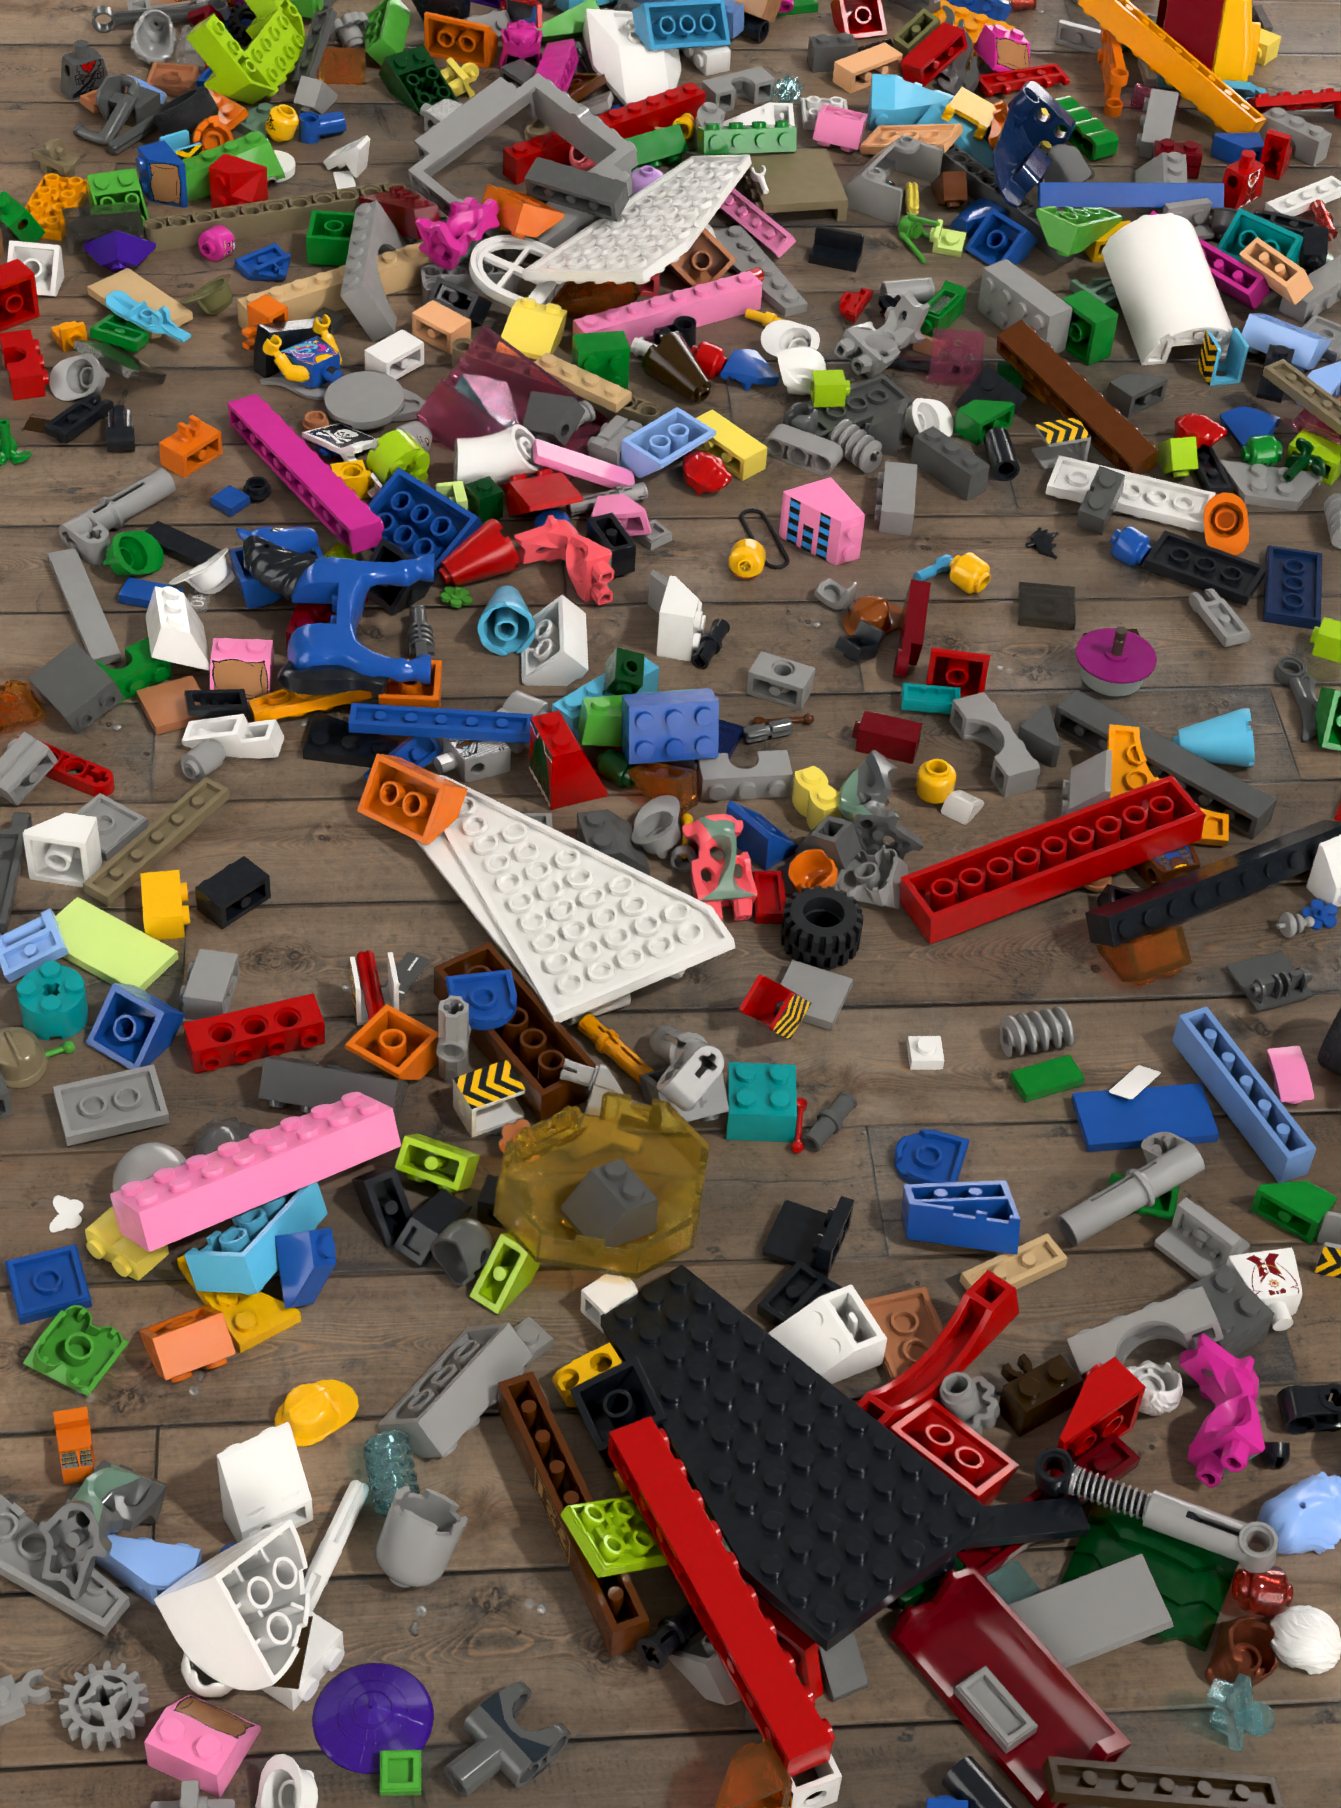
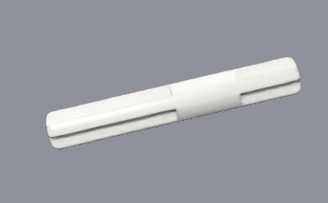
M358 1480L350 1482L323 1541H321L305 1574V1594L310 1593V1611L312 1612L324 1587L328 1583L346 1540L368 1496L369 1486L366 1483H361Z

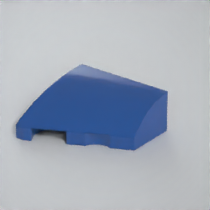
M977 199L951 222V227L955 231L965 232L966 238L974 235L991 208H994L1003 215H1006V210L990 200Z

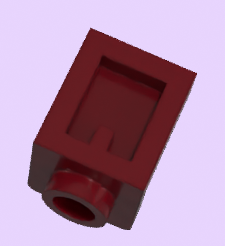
M209 4L188 12L187 20L193 26H196L212 14H215L222 23L224 18Z

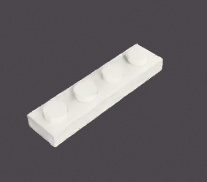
M1333 176L1327 177L1266 202L1264 210L1294 217L1340 198L1341 181Z

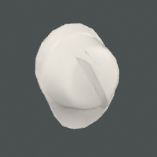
M789 320L773 321L765 327L761 334L762 347L767 353L777 357V351L804 346L817 350L820 343L819 334L814 328Z
M916 398L912 405L907 408L905 429L911 438L914 439L915 435L932 426L950 437L954 429L953 418L947 406L941 401Z
M225 548L219 551L206 562L180 574L168 584L175 585L186 581L200 593L215 594L221 591L235 579V575L225 557L229 549Z
M286 1754L274 1755L267 1761L261 1772L255 1808L317 1807L318 1788L312 1771L299 1768L295 1760Z

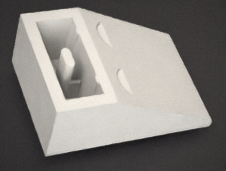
M769 102L723 122V125L729 126L730 122H742L743 125H752L754 121H765L766 125L775 124V121L786 120L789 121V124L795 126L793 103Z
M852 1284L818 1297L768 1333L831 1384L883 1364L887 1337Z
M288 1422L277 1427H269L258 1436L241 1444H232L216 1455L223 1519L237 1542H241L266 1528L288 1519L292 1520L295 1528L313 1520L311 1494L291 1426Z

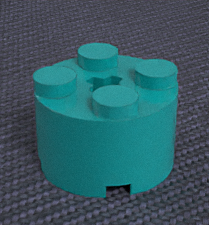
M46 961L39 968L25 975L17 984L16 989L23 1026L33 1032L37 1039L50 1041V1037L61 1036V1040L76 1035L85 1027L88 1020V1002L84 979L77 971L62 966L56 961Z

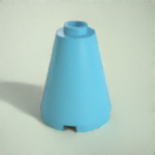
M506 585L499 587L493 593L478 620L477 630L484 647L495 654L507 656V653H521L531 645L535 637V621L520 592L516 588Z
M1249 708L1235 710L1178 729V736H1173V743L1210 763L1254 767L1253 730H1251L1249 721H1252Z

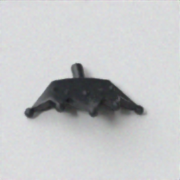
M1039 527L1031 535L1032 542L1025 543L1026 548L1035 546L1039 554L1057 559V556L1052 552L1056 544L1051 542L1060 534L1059 531L1048 533V529L1041 531L1042 528Z

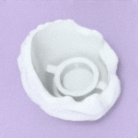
M1146 1360L1138 1367H1127L1146 1386L1139 1408L1141 1413L1149 1414L1150 1416H1161L1177 1408L1183 1393L1182 1378L1180 1373L1173 1370L1169 1362H1166L1165 1365H1159Z
M1309 1605L1291 1606L1284 1612L1275 1615V1618L1270 1621V1625L1275 1629V1635L1270 1641V1645L1277 1657L1289 1667L1304 1669L1312 1675L1327 1672L1338 1663L1341 1656L1340 1632L1337 1624L1326 1612Z

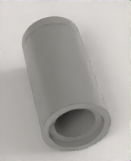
M931 277L881 282L879 293L880 296L888 294L895 298L897 295L902 297L905 293L911 291L919 303H927L935 295V287Z

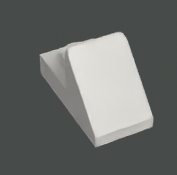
M366 135L334 150L323 161L327 169L330 170L336 166L341 169L347 165L353 176L357 178L366 169L368 164L369 136Z

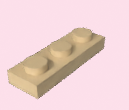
M1047 1233L1019 1246L1017 1255L1003 1253L962 1272L960 1283L968 1290L989 1270L1016 1287L1017 1290L1066 1267L1068 1257Z

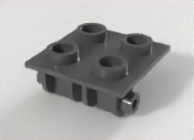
M1282 950L1226 965L1227 970L1257 1012L1313 997V993L1307 986L1308 982L1312 980L1310 970L1302 967L1295 970Z

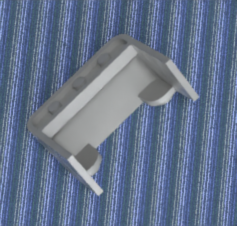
M908 135L896 139L874 155L843 185L849 200L848 208L898 225L903 189L886 184V178L894 170L932 183L940 175L943 149L916 140Z

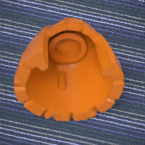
M219 115L205 118L196 126L193 132L192 142L193 144L201 143L203 152L223 145L227 141L234 140L229 127L222 122H218Z

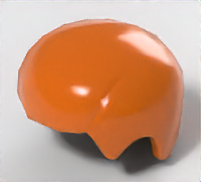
M809 849L796 855L789 863L788 876L795 889L801 893V890L806 887L814 889V886H821L822 888L833 887L837 882L838 869L834 860L829 858L824 850Z

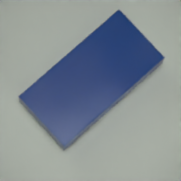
M128 577L118 594L119 603L148 608L155 586L161 588L173 587L182 593L183 587Z

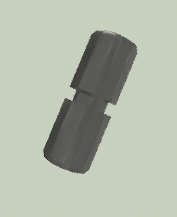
M789 718L769 721L767 722L768 725L759 723L745 726L742 735L745 742L751 744L768 740L769 736L770 739L791 735L793 725Z

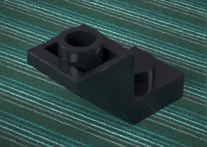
M442 1189L410 1217L393 1247L419 1265L427 1266L433 1255L430 1250L431 1242L454 1220L467 1218L472 1207L447 1190Z

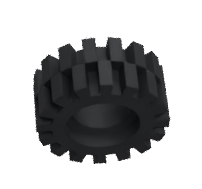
M245 1L242 2V5L238 2L235 7H232L228 20V29H230L229 33L231 35L234 34V40L240 39V44L244 45V42H248L249 45L252 39L245 31L248 27L244 26L240 21L242 19L254 20L257 16Z

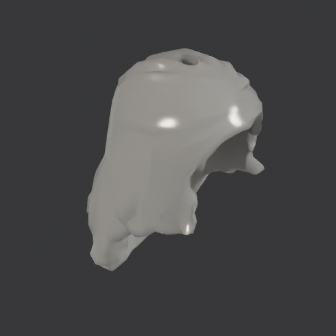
M157 9L145 11L133 27V36L130 41L131 51H134L138 59L148 64L153 62L165 63L166 60L171 59V55L174 53L173 47L177 41L175 28H173L171 18L166 13Z

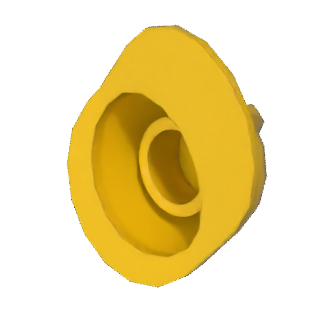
M334 1379L301 1384L289 1392L284 1403L278 1408L275 1416V1427L288 1422L291 1426L296 1446H312L345 1426L355 1417L359 1408L358 1396L353 1388L346 1383Z

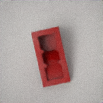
M1272 129L1267 131L1260 163L1265 166V177L1279 181L1287 170L1293 148L1290 147L1292 135Z

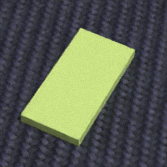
M76 897L56 915L59 923L58 926L69 952L63 958L111 985L113 983L135 985L145 991L178 960L177 950L79 897Z

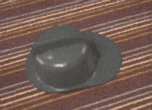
M1211 208L1209 214L1212 216L1211 227L1217 239H1222L1238 210Z

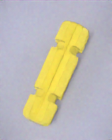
M907 182L905 184L906 213L917 215L919 213L918 184L916 182Z

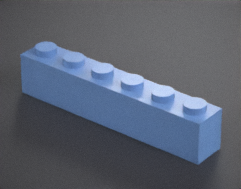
M1206 1006L1179 1015L1172 1039L1173 1044L1277 1182L1284 1183L1308 1174L1317 1148L1209 1008Z

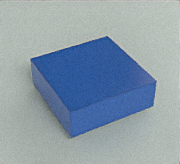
M231 485L211 497V506L231 517L250 504V496Z

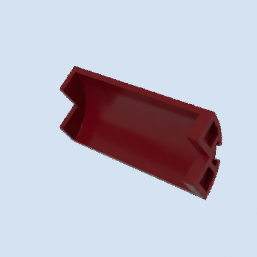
M974 1566L960 1571L951 1570L939 1581L938 1586L940 1589L931 1602L917 1607L910 1605L897 1616L896 1621L898 1624L889 1638L1035 1808H1065L1070 1803L1050 1802L1043 1771V1764L1048 1756L1117 1762L1132 1743ZM984 1666L993 1673L1038 1725L1035 1734L1007 1754L954 1694L955 1686Z

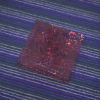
M933 328L928 380L971 384L982 371L985 332ZM967 354H968V359H971L970 354L973 355V360H972V361H968V360H967ZM953 366L959 367V371L957 373L952 372V370L957 371V368H954Z

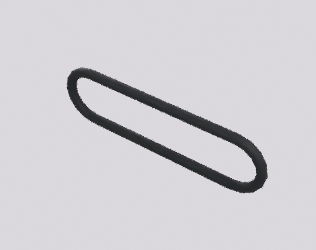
M754 508L742 511L739 516L740 521L750 539L755 540L744 520V515L754 512L762 516L786 560L781 565H773L766 560L765 565L772 569L785 568L790 562L789 556L765 513Z

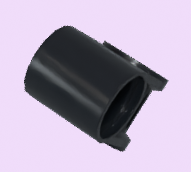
M1340 1384L1294 1385L1278 1392L1277 1402L1284 1428L1288 1433L1299 1435L1307 1432H1335L1341 1430ZM1333 1393L1331 1401H1328L1330 1394ZM1335 1414H1336V1415H1337L1336 1421L1333 1422L1334 1417H1335Z

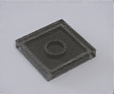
M1019 582L1018 625L1062 630L1075 629V587Z

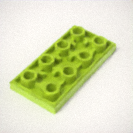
M631 1496L569 1505L560 1514L597 1578L668 1565Z

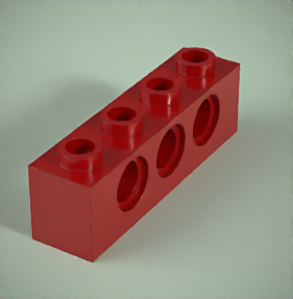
M314 993L183 1023L185 1046L195 1074L325 1044L324 1019Z

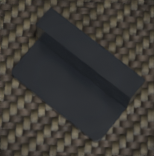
M818 225L815 229L814 245L809 254L808 263L856 273L862 259L864 235Z

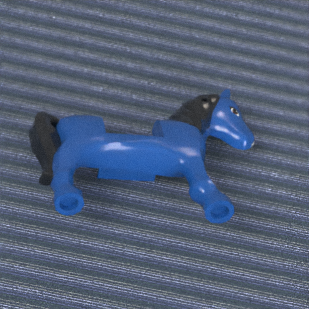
M301 525L289 528L263 526L253 531L236 528L235 531L243 540L244 568L250 572L253 579L258 580L263 586L273 592L284 595L288 601L292 600V603L332 604V612L337 613V615H331V624H306L297 628L291 634L287 648L288 662L277 676L279 684L297 694L332 695L355 690L370 691L382 695L386 691L389 679L399 683L417 681L421 684H430L431 655L421 654L411 660L388 657L363 646L356 635L369 589L376 585L409 587L419 580L434 582L435 553H425L415 559L397 562L357 561L337 557L319 558L317 555L305 553L316 547L319 542L315 530Z

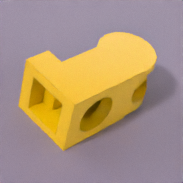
M609 1342L560 1368L552 1377V1382L566 1406L577 1407L570 1392L571 1388L623 1362Z

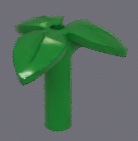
M1 419L0 465L6 464L7 459H10L13 464L29 459L32 456L31 451L15 452L18 446L11 435L9 420Z

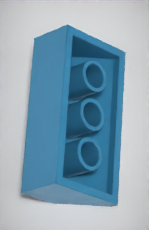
M724 0L643 3L632 10L635 33L649 51L731 45Z

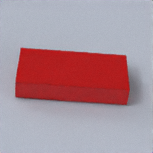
M752 871L757 889V897L753 903L755 924H782L786 903L783 871Z

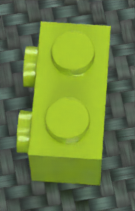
M416 1133L404 1136L395 1168L405 1172L406 1177L422 1183L428 1180L438 1184L437 1188L440 1190L445 1189L450 1193L457 1194L458 1191L471 1187L480 1155Z

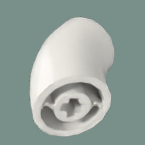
M515 424L505 430L486 436L456 438L453 482L463 481L465 488V485L490 476L498 486H503L504 483L511 482L510 476L526 473V476L529 477L535 474L536 471H540L543 468L542 465L535 464L533 460L532 444L535 437L524 426Z

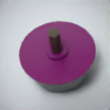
M1125 627L1103 628L1085 634L1076 646V658L1081 666L1080 674L1082 680L1092 690L1108 696H1126L1136 692L1142 686L1143 679L1152 674L1157 663L1156 652L1150 643L1141 636L1128 631Z

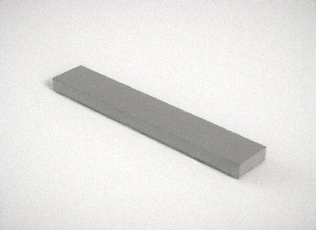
M76 547L48 553L49 563L87 654L95 662L100 660L104 665L122 661L121 652Z

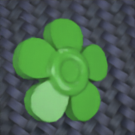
M445 587L444 592L440 594V599L443 602L450 603V606L455 608H461L462 605L469 606L473 601L472 597L469 596V591L460 587Z

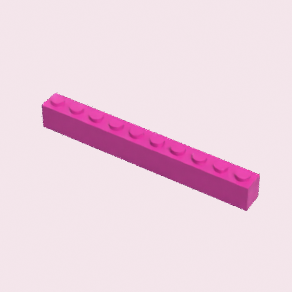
M257 394L227 402L229 422L234 431L351 554L378 546L382 539V532H384V524L381 518L376 516L369 506L357 497L354 490L349 489L342 478L338 477L331 470L330 466L325 464L318 454L307 446L304 439H300L293 428L288 426L281 416L270 408L267 402H264Z

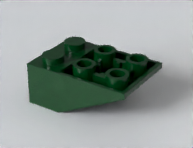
M424 45L384 58L378 73L389 92L418 116H420V109L424 103L434 105L447 98L458 102Z

